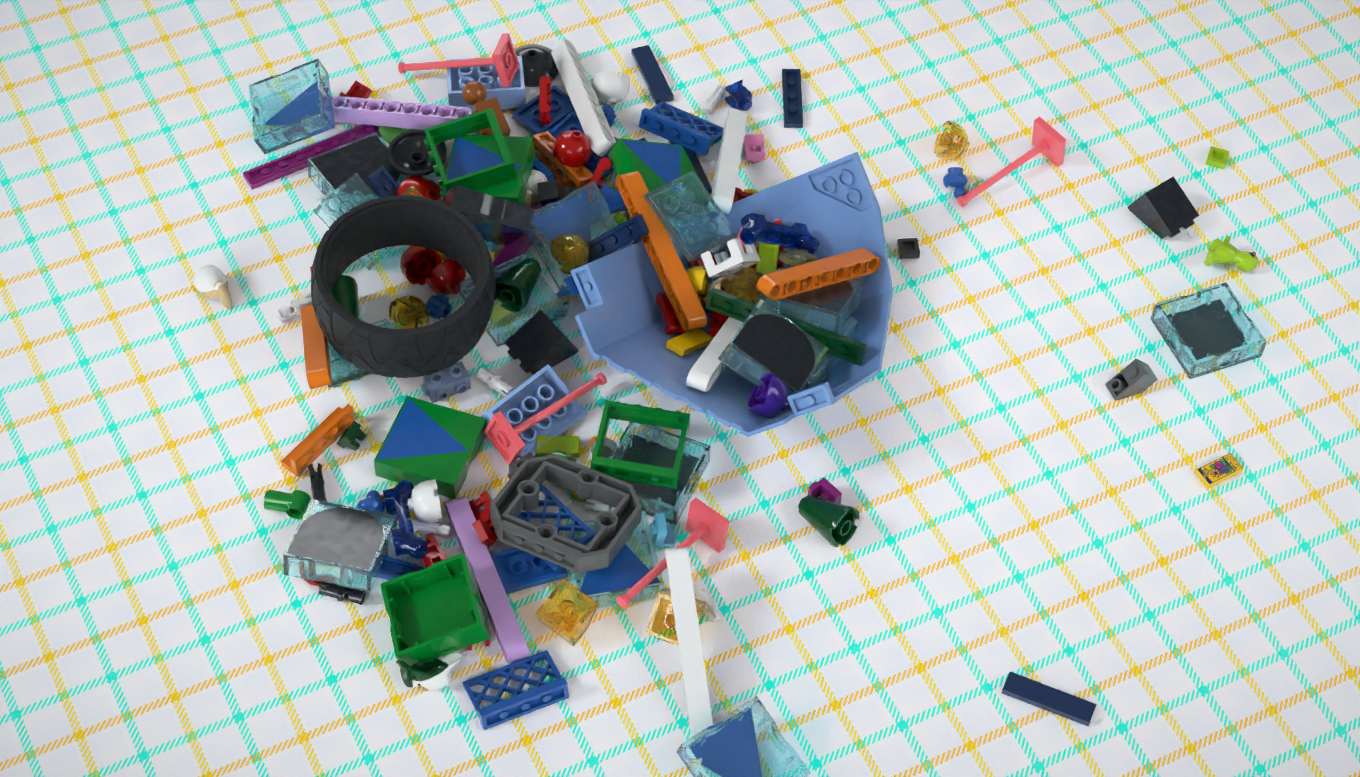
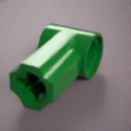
M269 489L265 493L263 505L264 509L286 512L291 518L303 519L311 497L308 493L301 490L286 493Z

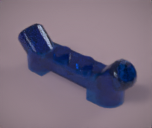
M756 213L748 214L741 219L743 229L740 232V239L746 245L762 241L796 248L797 250L805 249L811 254L820 246V242L810 234L805 224L795 222L791 227L766 221L764 215Z
M401 480L394 488L382 490L387 516L396 514L399 529L391 530L395 555L408 554L419 559L427 553L428 544L425 538L413 534L412 520L407 521V518H411L407 499L412 498L414 485L407 480Z

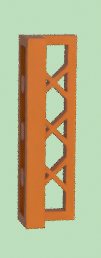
M548 131L532 136L535 151L538 148L540 155L536 153L535 156L554 174L560 184L573 188L572 180L576 184V188H581V191L583 186L589 184L593 174L583 164L578 168L569 167L561 164L557 156L553 157L552 148L556 140L554 136ZM547 157L550 159L552 167L549 165ZM559 169L562 171L564 179L561 177Z
M347 404L343 409L338 406L281 460L282 467L298 477L355 421L353 406Z

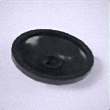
M527 44L515 48L516 55L522 56L525 87H539V80L543 76L550 77L551 82L558 76L559 71L551 54L553 50L538 44Z
M410 130L398 135L391 141L387 150V156L390 165L397 172L415 177L425 176L434 172L433 166L436 163H431L428 152L431 150L426 149L423 141L427 139L425 131ZM445 142L435 145L442 164H444L447 157V148Z

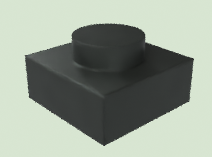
M917 238L897 240L900 259L920 258Z

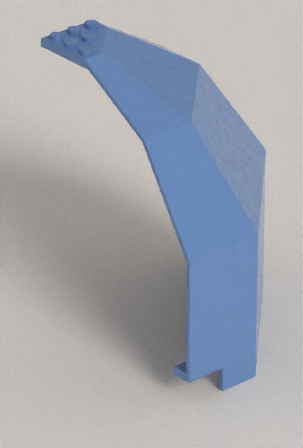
M858 152L732 203L729 214L712 211L671 228L667 232L685 271L689 269L686 258L689 254L725 247V251L730 257L731 253L727 242L737 238L745 218L753 221L752 235L763 233L761 228L762 222L767 221V223L775 222L774 219L781 218L787 248L808 250V253L817 256V260L861 248H866L878 256L881 264L876 272L850 279V281L856 280L858 283L854 293L852 292L851 297L840 313L798 302V305L809 314V319L805 322L810 324L816 323L821 328L867 344L860 366L813 349L816 362L814 372L807 377L799 391L789 384L786 385L788 405L784 411L780 410L779 413L771 417H762L749 410L751 407L748 406L751 392L755 385L759 387L763 382L760 380L762 377L759 371L761 365L745 358L738 350L707 393L686 386L691 368L707 346L682 357L665 347L668 340L679 335L677 333L673 335L665 333V322L660 305L656 303V297L658 293L666 294L642 241L571 270L587 310L576 315L575 318L591 356L610 363V366L623 373L627 372L635 376V379L648 386L660 389L662 393L675 400L679 399L687 403V406L702 414L706 413L714 417L715 421L739 430L740 434L746 437L784 425L795 417L832 405L881 373L893 298V287L881 209ZM777 229L770 231L771 236L778 234ZM748 267L734 273L740 275L744 284V295L741 298H744L746 295ZM708 276L709 283H712L714 280L720 277ZM755 289L754 296L751 297L757 298L758 289ZM777 302V304H765V307L781 312L792 304ZM704 305L703 310L706 314L707 324L699 329L709 334L712 310L707 309L706 305Z

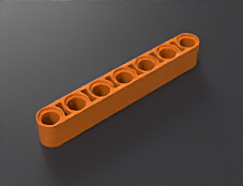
M861 248L765 274L758 280L757 289L771 300H778L874 273L880 267L881 260L866 248Z
M313 304L301 307L305 370L310 389L331 385L328 340L318 324Z

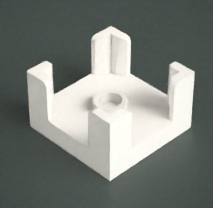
M739 238L728 241L727 246L731 257L728 256L726 251L715 254L714 257L717 265H715L710 251L701 254L709 277L732 275L760 262L753 240L747 239L744 241L743 245L746 253Z

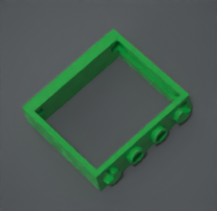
M492 108L424 129L427 138L423 140L425 147L431 150L428 152L431 163H436L433 166L436 177H441L438 182L441 191L445 190L446 194L455 185L474 190L517 176L512 157ZM490 128L503 163L448 180L435 144Z
M606 400L592 455L591 469L619 480L676 489L690 427V414ZM610 419L681 430L673 469L602 457Z

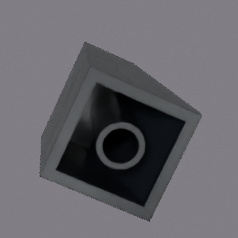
M1174 176L1144 193L1127 207L1129 211L1161 239L1167 236L1173 238L1181 232L1180 228L1183 227L1186 230L1195 224L1193 220L1200 216Z
M541 309L504 343L509 348L507 353L514 360L519 359L521 361L519 366L526 374L531 372L533 375L549 364L552 368L579 352L574 344Z

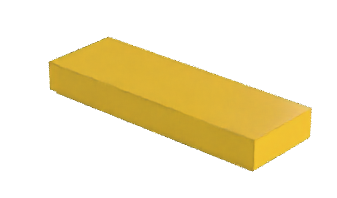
M697 328L668 340L665 347L682 357L709 345L714 337Z

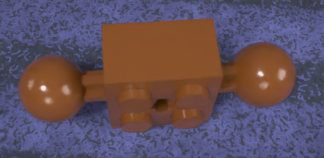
M478 81L468 82L463 87L462 97L467 104L474 106L472 114L492 108L503 136H510V127L497 98L485 100L487 96L485 86ZM490 128L476 131L477 135L493 136Z

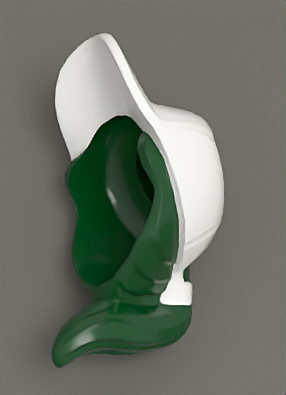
M450 653L441 659L435 658L429 662H417L411 667L402 660H397L396 663L400 667L401 678L407 687L412 688L422 685L429 690H440L452 682V669L462 662L464 658L459 653Z

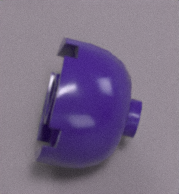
M771 372L766 373L760 378L763 381L759 387L755 385L748 406L751 407L749 410L757 415L771 417L779 413L780 410L784 411L789 402L787 399L788 390L785 383L778 376Z

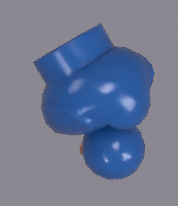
M948 168V173L943 177L944 186L946 188L956 187L953 192L956 199L960 195L964 196L969 192V190L964 188L968 179L963 174V168Z
M371 490L367 493L364 500L358 502L357 510L370 514L379 522L383 518L385 510L384 497L378 491Z

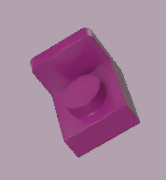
M824 477L818 482H813L808 488V495L841 503L842 493Z

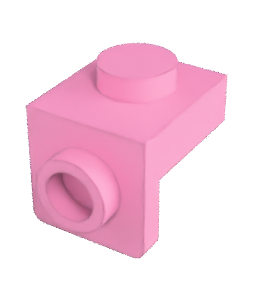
M745 134L744 154L746 161L758 163L765 160L763 134Z

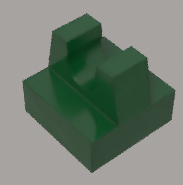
M353 421L345 429L337 444L343 449L348 447L356 451L361 445L356 442L355 438L362 441L367 435L360 429L361 425Z

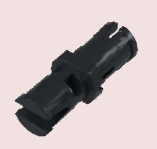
M318 463L317 472H315L313 464H310L308 470L313 505L321 507L327 504L322 465Z
M325 581L320 583L323 586H319V595L337 598V601L340 602L346 600L359 605L364 603L366 596L364 590L348 588L346 584L337 585Z

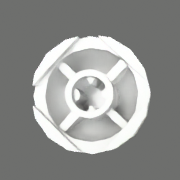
M615 71L597 73L595 79L592 78V87L597 99L609 106H614L623 101L630 91L629 76L622 72L621 76L615 75Z
M436 479L420 482L413 488L412 498L407 499L409 512L414 511L416 518L423 523L442 522Z

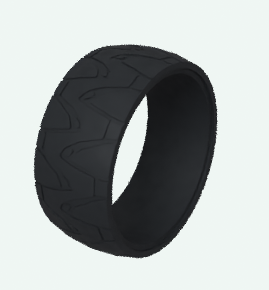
M413 195L380 197L364 202L362 205L359 204L350 209L349 212L347 211L329 227V230L325 232L318 245L311 271V299L315 316L331 346L351 364L353 363L354 366L369 373L391 378H415L437 373L439 370L442 371L463 359L464 356L472 351L484 334L492 315L496 283L493 262L478 229L465 215L453 207L437 200L434 201L430 198ZM403 245L425 247L447 255L467 271L475 284L469 298L451 315L433 324L412 329H390L364 322L346 311L332 294L336 281L353 262L373 251Z

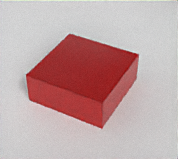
M477 520L472 524L481 543L488 546L497 543L488 523Z

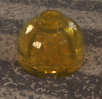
M950 120L946 121L941 127L944 129L943 133H938L934 153L937 154L936 157L953 160L960 157L963 152H967L970 142L968 141L967 131L960 124Z
M564 233L558 235L551 242L553 261L557 260L560 265L557 268L562 273L570 275L571 270L587 264L589 260V246L578 234Z
M406 295L390 303L389 317L390 320L394 319L395 329H412V327L418 328L428 325L429 311L426 304L419 297Z

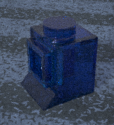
M743 79L725 87V90L730 94L725 97V101L731 108L747 111L752 107V94L743 86Z

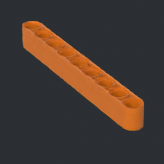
M635 171L618 175L616 179L617 187L631 218L642 214L650 233L642 236L641 240L684 331L705 327L707 324L706 314L641 174Z

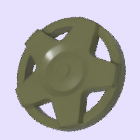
M783 248L779 254V259L788 265L798 266L809 263L807 261H817V256L808 253V250L805 249L793 250Z

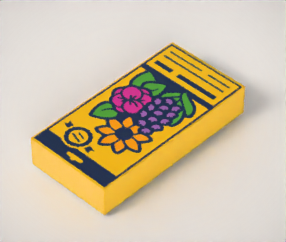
M1229 453L1196 469L1195 474L1209 489L1241 473L1243 467Z

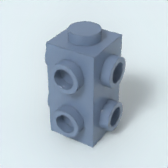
M462 361L442 371L439 370L437 373L424 375V384L421 385L425 397L429 396L432 403L445 400L450 396L464 393L471 389L470 375Z

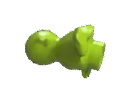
M1227 236L1224 241L1217 238L1209 246V252L1204 261L1206 267L1212 263H1234V266L1239 270L1249 272L1258 265L1256 252L1238 250L1229 243L1230 236Z

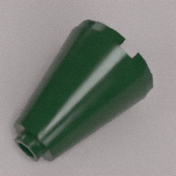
M526 258L496 278L494 300L498 299L501 302L500 306L511 312H520L521 309H524L541 273L539 262L532 258Z
M340 275L334 285L332 294L346 311L359 319L358 284L353 277Z
M811 495L802 498L798 504L799 514L836 548L839 544L845 545L857 529V526L854 524L856 519H860L859 511L852 506Z

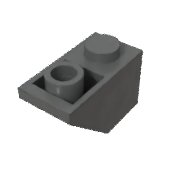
M1135 359L1105 385L1114 400L1117 401L1143 393L1158 379L1149 364Z

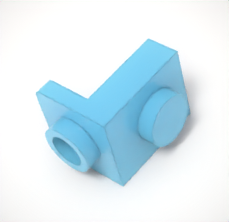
M664 513L655 514L654 520L650 522L649 526L654 547L675 546L676 540L673 526H666Z

